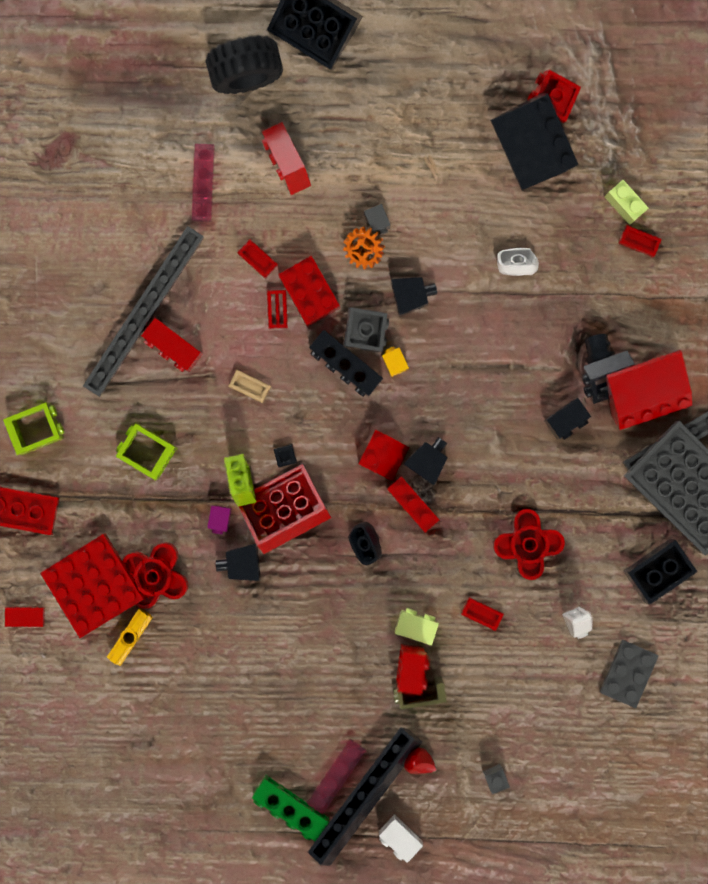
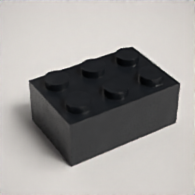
M674 539L667 540L623 570L642 600L649 605L698 572Z

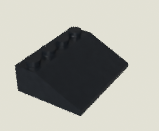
M281 0L267 31L332 70L355 33L363 16L338 0Z
M541 93L490 120L521 190L560 175L579 165L548 93Z

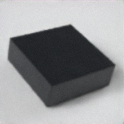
M292 444L273 449L278 468L297 463Z

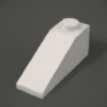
M581 607L562 614L569 632L574 638H583L592 630L591 614Z

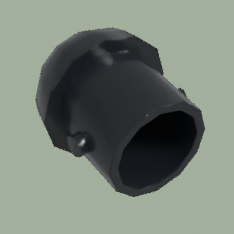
M607 334L594 335L585 339L586 352L588 354L586 362L588 364L615 355V352L611 351V343L608 340Z

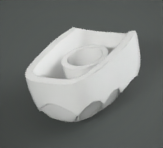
M530 248L502 250L497 255L498 269L502 274L511 276L533 275L538 270V258Z

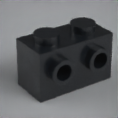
M575 398L545 419L544 422L556 439L563 438L565 440L573 434V429L576 427L581 429L587 425L591 415L579 398Z

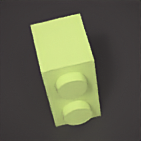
M624 180L618 183L605 196L607 201L629 225L648 209L647 205Z
M406 608V611L401 610L394 632L397 635L432 646L439 623L435 620L436 617L425 614L423 617L417 615V611Z

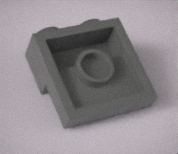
M350 307L348 310L344 346L382 352L387 342L385 330L389 326L388 313Z

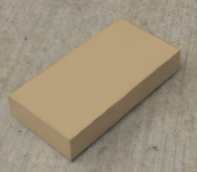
M236 370L228 386L261 403H264L271 388L270 385L239 370Z

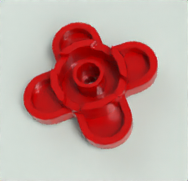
M522 509L517 512L514 517V532L498 535L493 543L494 552L498 557L517 560L518 572L527 580L538 579L544 572V557L559 554L565 546L564 537L560 532L552 529L541 530L539 515L530 509ZM531 541V547L527 548L525 542Z
M168 542L158 544L153 548L149 557L140 552H132L123 559V563L135 580L137 589L145 597L144 600L135 604L139 608L148 609L154 606L161 594L169 599H179L187 593L189 584L186 577L174 570L178 560V551L173 544Z

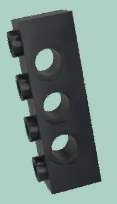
M325 330L320 333L309 347L312 351L310 354L315 359L325 361L327 363L325 365L326 368L333 373L337 371L341 374L340 379L347 385L352 383L356 387L355 391L362 397L365 395L369 397L383 380V377ZM333 348L336 351L335 356L327 358L325 356L326 349ZM341 361H349L351 364L350 368L342 370L339 366ZM357 372L365 374L366 378L363 382H357L354 379Z

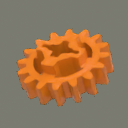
M362 226L360 231L355 228L353 233L350 232L347 235L348 238L343 242L346 244L343 251L348 252L345 258H351L350 264L355 262L356 268L362 265L363 269H366L368 265L373 268L375 263L378 264L381 261L380 258L384 256L382 250L385 248V245L380 244L383 238H377L378 232L373 234L372 228L366 231L365 227ZM358 237L357 242L353 243L354 239ZM375 253L374 257L369 259L371 254Z

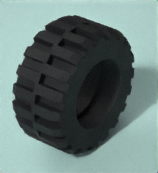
M251 35L226 41V43L211 49L205 60L212 88L218 93L224 94L245 93L263 88L278 80L283 72L278 45L269 36Z

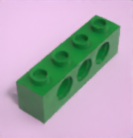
M268 775L264 776L252 795L253 802L258 807L267 808L273 817L283 819L289 828L293 830L296 828L309 841L311 839L316 841L329 823L327 815ZM270 795H276L279 798V800L277 802H271L268 797ZM286 806H292L295 809V811L293 813H287L284 808ZM302 817H308L310 818L311 822L308 824H304L301 822L300 819Z

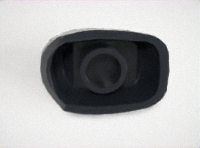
M361 522L355 525L348 539L358 560L363 565H370L381 559L382 550L379 537L373 525L368 522Z

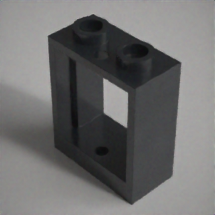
M628 351L583 366L584 375H582V379L586 386L583 387L586 397L590 398L593 404L609 399L607 382L596 385V381L606 378L608 374L635 366Z

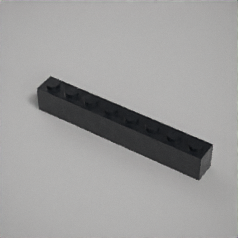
M400 727L309 849L308 853L320 865L330 866L404 768L408 755L421 745L422 741L410 730Z

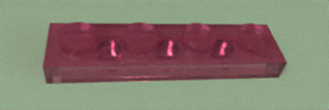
M195 144L192 221L212 222L214 144Z
M350 738L307 801V804L323 814L366 752V749Z

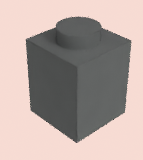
M382 204L364 211V217L369 228H372L373 234L378 232V236H382L388 233L391 225Z
M500 764L483 771L492 795L510 788Z

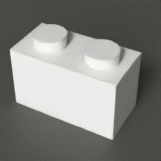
M395 814L379 830V840L384 846H390L394 850V855L399 860L404 859L408 863L423 847V841Z

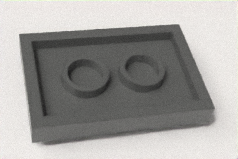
M622 639L600 689V693L637 708L659 655Z

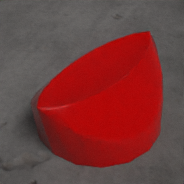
M424 748L413 750L406 758L404 764L405 770L411 774H425L436 771L433 758Z

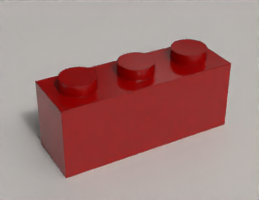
M156 318L153 319L141 335L145 339L144 343L151 349L154 346L160 350L158 354L167 361L171 358L176 362L174 366L182 372L184 370L190 372L203 355Z
M402 476L387 488L425 533L439 521L438 517Z

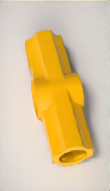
M139 608L126 629L121 633L120 638L107 658L114 664L121 666L139 641L153 616ZM127 632L134 635L133 642L126 639Z

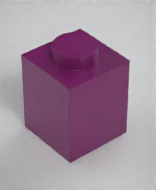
M211 506L207 527L212 529L211 533L223 534V531H228L232 508Z

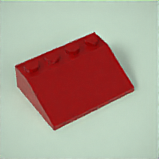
M681 350L606 375L611 416L619 430L692 406V391Z
M303 464L256 488L254 491L257 503L239 506L249 530L263 554L331 518Z

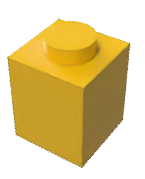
M393 346L384 350L385 354L382 355V359L391 377L409 369L400 347L395 349Z

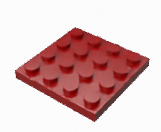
M106 533L40 573L79 638H82L145 599L144 595L137 589L133 577Z

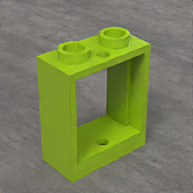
M43 403L3 419L16 455H24L64 439V428L56 419L58 414L54 405L51 406L50 403ZM44 410L54 436L26 446L17 420Z
M135 423L134 426L131 425L127 430L126 435L128 437L125 442H121L118 445L116 457L150 478L159 480L178 447ZM138 431L166 447L152 471L125 456Z
M244 454L224 458L230 493L237 506L257 503L250 466Z

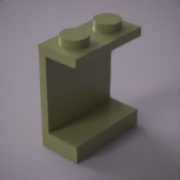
M434 677L436 693L402 698V692L393 689L395 704H399L400 709L446 703V693L442 677Z

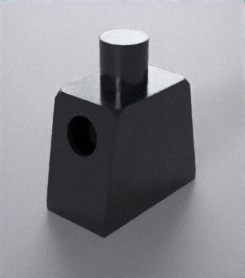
M422 277L391 279L399 317L427 306V297L437 295L436 284L424 286Z
M439 437L432 446L424 442L404 462V465L432 485H435L448 458L441 453L448 443Z
M254 543L227 551L226 559L216 560V571H228V579L260 581L261 574L257 544Z

